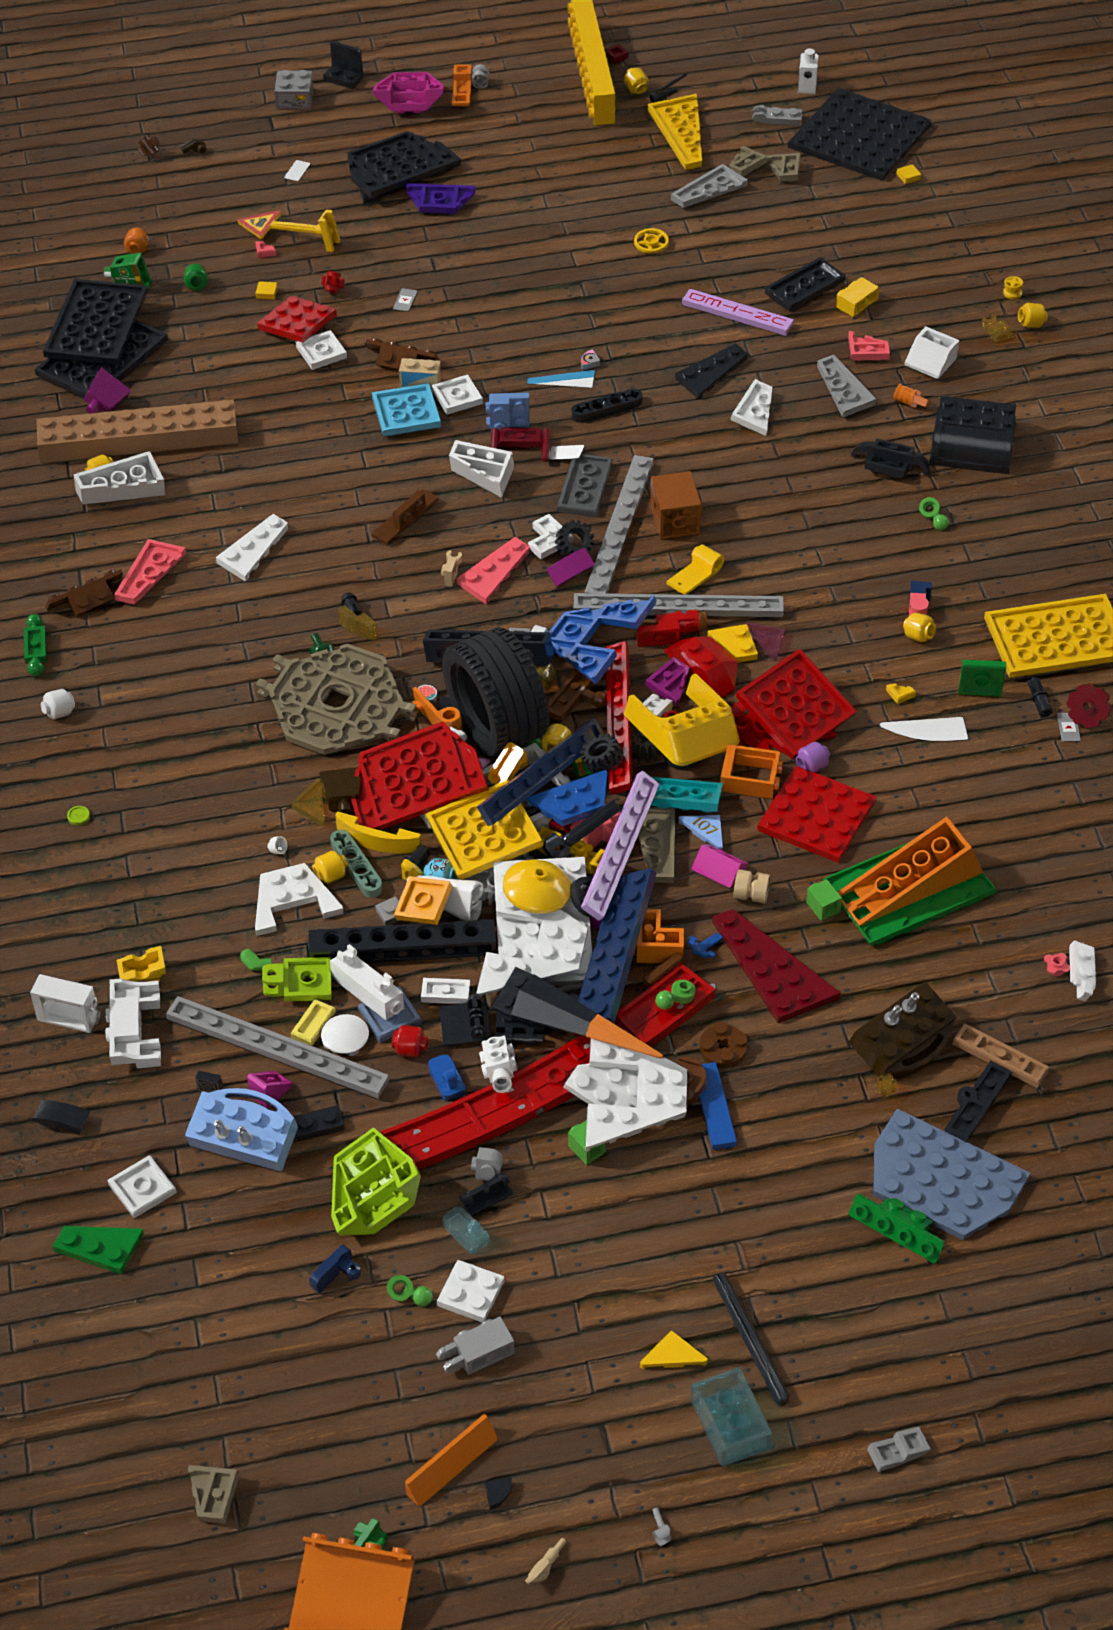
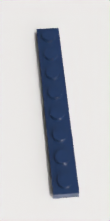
M596 718L587 721L478 805L477 808L487 826L494 825L581 756L582 747L587 746L586 742L588 740L592 742V738L595 736L599 738L600 734L605 736Z

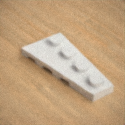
M272 514L216 557L217 564L246 582L250 577L251 571L256 570L259 566V561L268 555L271 546L276 545L288 530V522Z

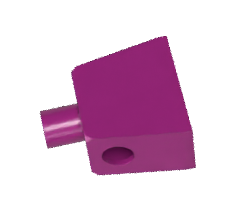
M101 367L84 397V400L89 404L86 407V411L88 414L111 412L127 398L131 390Z

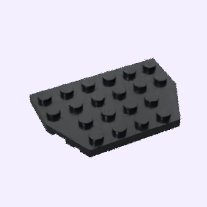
M409 131L347 152L351 181L370 198L406 186V184L421 181L461 165V159L442 142L435 141L433 143L427 141L426 137Z

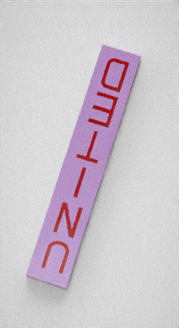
M689 289L682 299V305L785 336L794 322V319L693 289Z

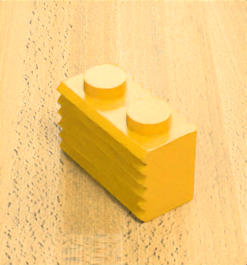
M862 277L858 278L848 288L846 287L838 292L837 308L854 317L878 300L879 287Z

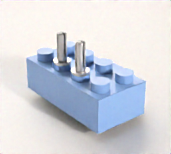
M230 1088L210 1093L202 1091L185 1137L192 1147L282 1172L298 1126L295 1118L289 1111L268 1095L249 1089ZM248 1097L258 1099L274 1106L278 1110L275 1112L253 1102L228 1098Z

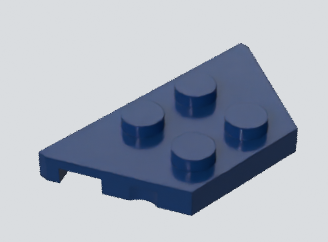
M604 770L532 795L526 799L527 805L531 808L533 806L537 807L544 816L554 819L561 826L588 818L605 806L606 784L608 781L607 771Z

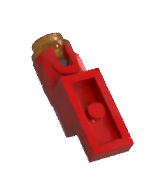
M697 609L668 610L666 613L656 614L655 625L638 627L637 647L674 644L680 640V634L702 631L708 625L707 614Z

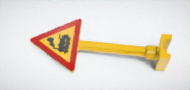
M279 210L238 219V224L260 239H263L270 229L315 233L322 236L326 251L329 252L334 251V243H340L333 210H326L318 220V225L276 222L281 215Z

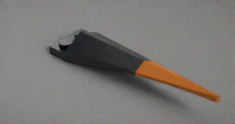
M516 966L492 1006L495 1011L515 1020L573 1033L655 1058L664 1059L661 1053L537 975Z

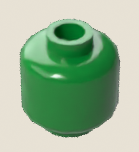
M197 263L187 266L184 270L185 285L192 291L204 289L208 283V273L204 266Z

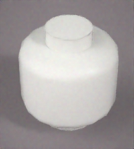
M64 689L47 692L41 702L42 712L51 719L69 716L75 707L72 694Z

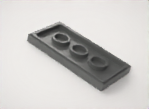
M580 454L579 458H572L557 505V512L597 517L613 464V458Z

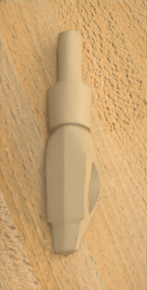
M561 1538L554 1548H549L544 1557L537 1562L525 1580L527 1584L541 1582L548 1578L552 1563L559 1557V1551L567 1543L564 1538Z

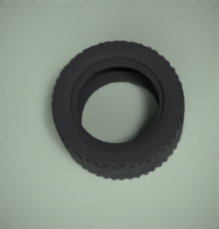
M496 627L446 649L442 659V670L448 696L452 706L460 712L465 733L480 752L487 756L495 757L502 753L509 742L519 747L542 737L546 733L549 726V709L541 679L526 649L511 631Z

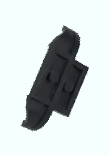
M876 439L875 442L867 441L858 444L851 453V456L854 457L857 452H866L865 469L877 474H887L893 478H903L908 470H913L915 464L923 469V474H928L929 472L927 459L922 454L915 452V447Z

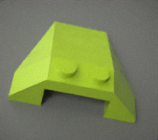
M375 1128L370 1129L334 1156L331 1217L339 1235L375 1234L415 1205L421 1178L415 1161Z

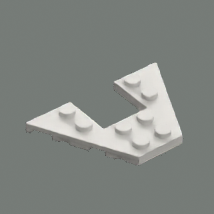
M502 887L496 911L497 916L539 923L541 926L533 960L486 952L476 993L478 997L481 998V995L502 991L515 966L535 974L543 980L548 978L553 980L562 975L569 976L579 973L588 928L562 909L547 914H535L521 910L507 899Z
M591 1039L589 1066L638 1070L636 1107L588 1103L585 1151L588 1152L591 1148L607 1142H616L621 1137L627 1138L641 1133L643 1129L654 1125L658 1127L666 1124L669 1120L685 1117L687 1069L665 1057L664 1059H659Z

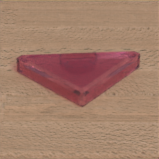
M747 622L751 636L771 659L777 662L785 629Z

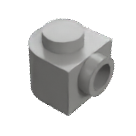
M479 1147L477 1157H473L471 1162V1171L476 1172L475 1179L491 1181L497 1178L504 1161L502 1154L495 1149Z

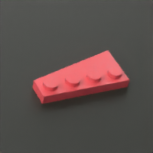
M517 537L512 538L457 578V585L484 604H487L490 601V596L500 589V584L510 577V572L514 568L516 569L530 553V546Z
M148 539L114 594L115 600L135 605L187 554L186 548Z

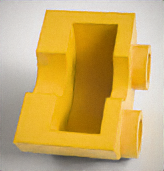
M161 946L146 950V953L141 957L128 955L117 959L120 979L132 982H160L159 978L166 974Z

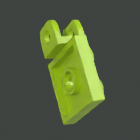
M331 957L284 958V963L264 965L262 967L263 994L270 997L284 996V1002L314 1001L315 999L318 1001L332 1000ZM269 972H275V973H276V975H269V976H268L267 974H268ZM309 976L312 981L304 982L303 980ZM277 985V987L273 989L269 988L268 986Z

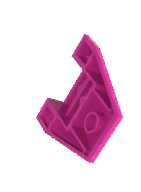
M397 72L390 74L376 84L373 88V94L387 108L395 111V113L403 114L406 111L423 113L443 94L444 85L428 72Z

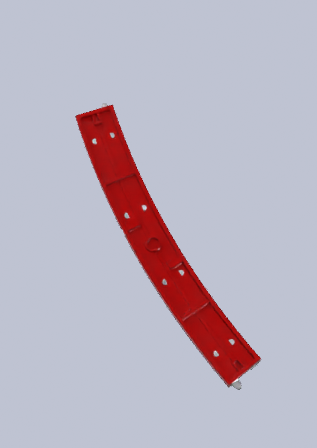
M680 963L658 982L618 1010L615 1023L613 1024L652 1047L715 998V984H708ZM678 980L690 981L695 986L694 999L690 1003L681 1004L674 1001L673 1006L667 1010L660 1009L656 1005L655 999L657 994L661 991L671 992L673 983ZM578 1036L552 1053L513 1073L514 1077L511 1078L512 1087L505 1093L496 1092L491 1084L448 1105L379 1132L415 1161L418 1170L469 1150L536 1118L537 1114L543 1111L547 1112L576 1096L563 1086L577 1065L590 1063L591 1038Z

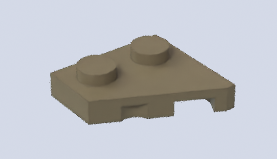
M742 146L740 148L741 153L736 154L734 160L729 164V168L741 176H746L748 173L768 162L767 156Z
M800 153L766 155L767 164L780 182L798 181L801 163Z
M189 1465L188 1473L191 1477V1488L196 1502L195 1508L198 1519L202 1522L226 1524L240 1476L237 1469Z

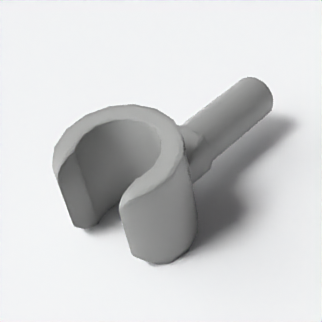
M654 1508L652 1511L659 1529L653 1531V1536L657 1544L662 1546L671 1541L670 1528L663 1522L659 1508Z

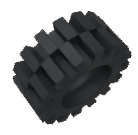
M571 520L569 523H565L555 536L557 538L555 544H558L556 547L557 551L562 550L560 553L562 556L566 554L567 557L584 547L589 553L593 548L592 545L595 543V540H593L594 533L590 534L591 527L585 528L587 525L585 522L581 525L580 520L576 522ZM574 533L578 535L582 541L581 546L574 547L568 541L569 534Z
M600 734L599 738L595 736L592 738V742L588 740L586 742L587 746L582 747L583 751L580 752V757L592 774L604 770L609 773L608 770L610 768L614 770V765L619 766V760H623V749L613 735L610 736V734H605V736Z

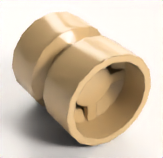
M738 869L733 898L741 900L751 898L753 902L765 904L769 890L770 874L757 872L756 875H752L751 871Z

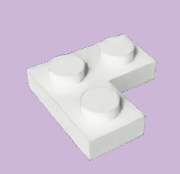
M550 514L533 522V529L541 536L528 542L530 550L540 559L557 551L556 547L558 544H555L557 539L555 536L562 525ZM569 534L568 541L570 544L573 543L572 534Z

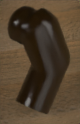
M194 138L179 146L183 154L191 149L200 154H204L207 150L206 144L203 141Z

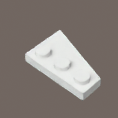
M755 379L732 413L730 420L766 436L772 386Z

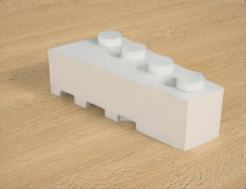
M150 451L74 474L75 489L82 504L165 495L164 479Z

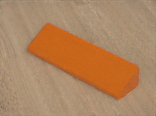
M484 1414L405 1481L406 1495L417 1506H422L497 1441V1435L488 1417Z

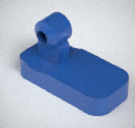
M441 1055L432 1058L428 1062L429 1072L443 1100L451 1101L464 1096L466 1093L465 1084L451 1057Z

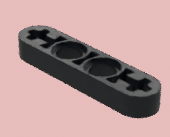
M629 389L575 404L571 408V418L573 421L581 423L639 407L643 402V393L638 389ZM612 402H620V404L616 405L612 404ZM594 407H602V409L598 410L594 409Z

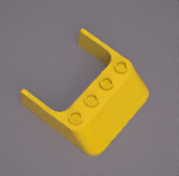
M697 674L691 675L686 694L699 706L697 708L671 717L662 718L653 714L634 694L628 698L624 716L672 763L678 766H685L725 752L728 744L738 746L740 742L731 707Z

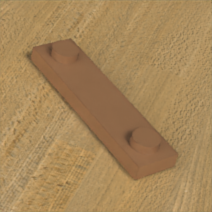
M965 1023L953 1039V1045L987 1063L992 1061L1012 1071V1076L1035 1088L1040 1086L1050 1069L1049 1066Z

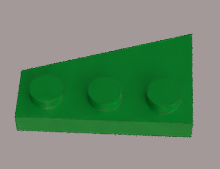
M64 1226L52 1247L54 1252L122 1275L142 1239L144 1231L142 1228Z

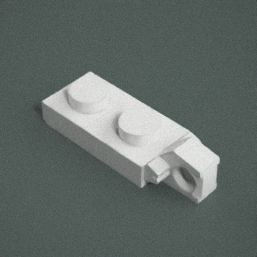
M1073 941L1069 946L1070 983L1077 986V999L1086 1002L1093 995L1096 986L1094 947Z

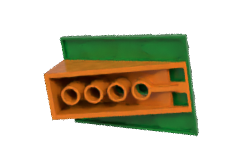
M945 817L906 844L822 879L823 881L827 879L842 897V908L871 947L880 945L902 933L906 934L936 918H942L965 906H971L998 892L984 874L972 847L948 817Z

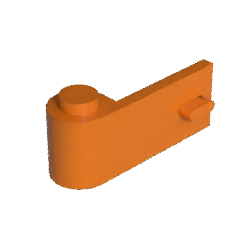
M417 687L413 688L415 701L412 703L416 704V709L420 710L432 725L443 721L447 726L463 731L460 712L457 708L446 707L437 711Z

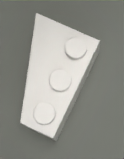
M455 440L449 454L451 470L502 498L514 469L512 452Z

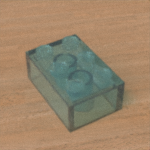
M740 1367L691 1384L690 1400L722 1467L771 1449L772 1432Z

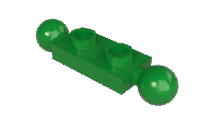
M32 614L26 620L28 628H24L25 664H28V672L33 676H39L44 672L43 662H47L46 629L43 626L42 617L38 614Z

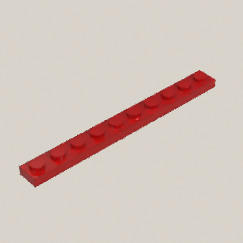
M626 641L606 647L614 649L617 654L616 659L606 671L607 733L617 739L624 752L623 760H619V766L614 765V770L611 768L608 770V784L611 795L631 790L633 785L631 722L624 716L630 696L629 647Z

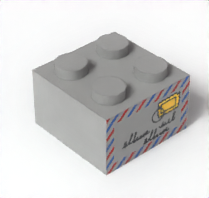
M277 71L274 91L276 109H311L314 89L312 71Z

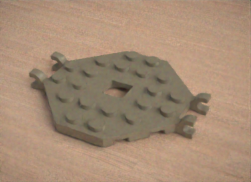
M350 644L339 646L340 649L330 652L327 650L311 654V657L302 660L298 658L288 660L276 654L272 660L276 664L274 671L281 674L274 684L260 678L256 683V687L260 688L257 694L262 697H267L268 695L271 697L286 741L326 755L381 738H386L389 742L399 738L400 729L391 728L399 713H402L405 718L413 722L418 714L414 712L417 708L416 704L407 703L402 700L384 656ZM332 690L349 696L341 707H332L324 704Z

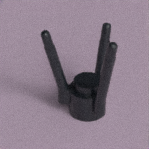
M682 74L663 87L656 89L655 92L650 93V102L655 103L667 100V95L678 90V88L675 87L665 92L664 90L686 77L687 74Z

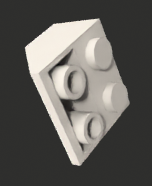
M925 327L916 336L906 358L905 366L939 379L957 359L959 340Z

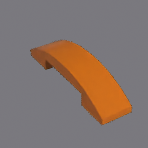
M454 65L452 106H470L471 65Z

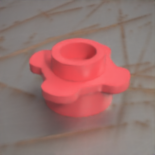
M1064 953L1053 956L1046 955L1044 962L1047 963V971L1054 976H1060L1069 972L1070 965L1066 962L1067 956Z

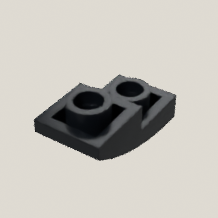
M41 1100L32 1121L53 1130L58 1125L80 1135L90 1111L63 1102Z

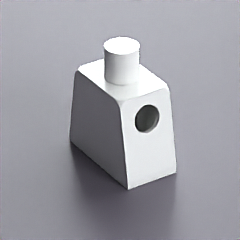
M806 49L805 53L801 54L798 93L815 94L818 54H815L813 49Z

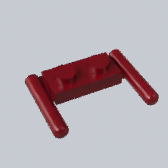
M493 428L491 430L490 447L498 449V445H501V447L540 448V445H542L541 460L548 462L550 429L545 428L541 431V428H501V430Z

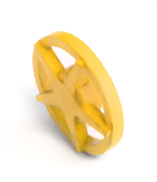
M654 228L644 229L638 232L634 238L635 247L641 252L648 253V255L663 251L669 243L668 235L664 231ZM644 235V241L637 242L638 238ZM662 237L666 240L664 244L659 242Z

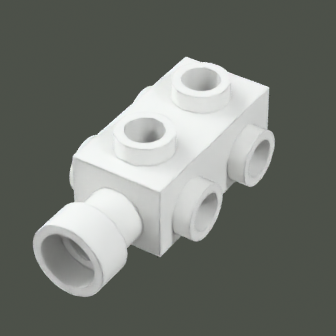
M505 1035L491 1037L486 1041H482L483 1051L479 1052L482 1072L485 1079L489 1078L496 1092L505 1093L512 1087L511 1078L514 1077L513 1071L518 1070L512 1043L507 1044Z

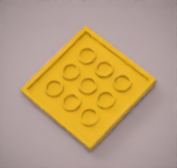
M508 780L489 787L487 791L462 798L426 813L427 820L459 880L494 867L493 863L511 860L543 846L541 837L521 803L491 826H487L477 806L509 782Z

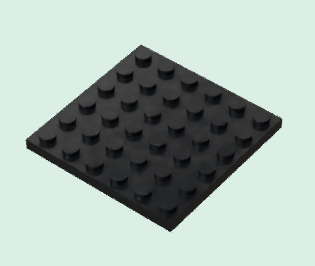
M837 88L789 140L788 148L883 181L928 130L932 120L907 110L884 104L875 99Z

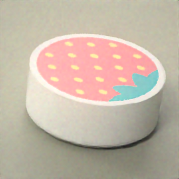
M422 685L418 687L431 704L436 702L437 691L433 686Z

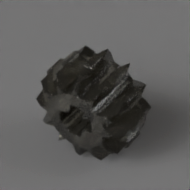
M632 731V760L637 759L638 763L646 761L647 764L650 760L656 761L662 752L642 732Z

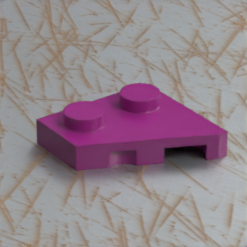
M673 657L645 680V686L664 699L673 700V704L678 706L690 674V667Z

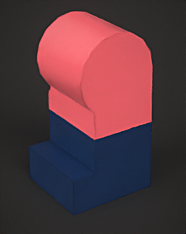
M911 581L909 616L913 613L927 615L932 582Z

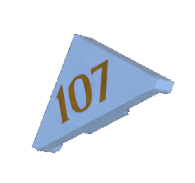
M720 815L679 816V825L686 826L692 831V834L702 841L708 842L720 850L723 849Z

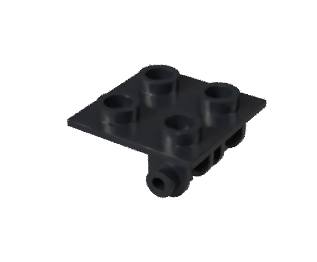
M477 994L470 995L466 1004L439 1006L444 1046L477 1043L491 1038L486 1001L482 1002Z

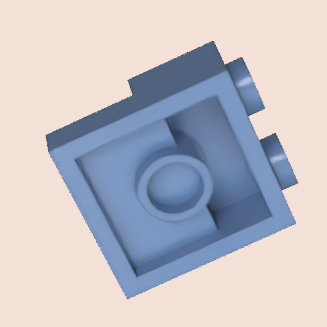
M529 393L489 394V402H486V414H490V417H486V429L491 431L493 428H498L499 430L501 428H530Z

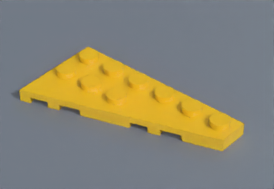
M697 93L648 104L649 113L684 169L702 167Z

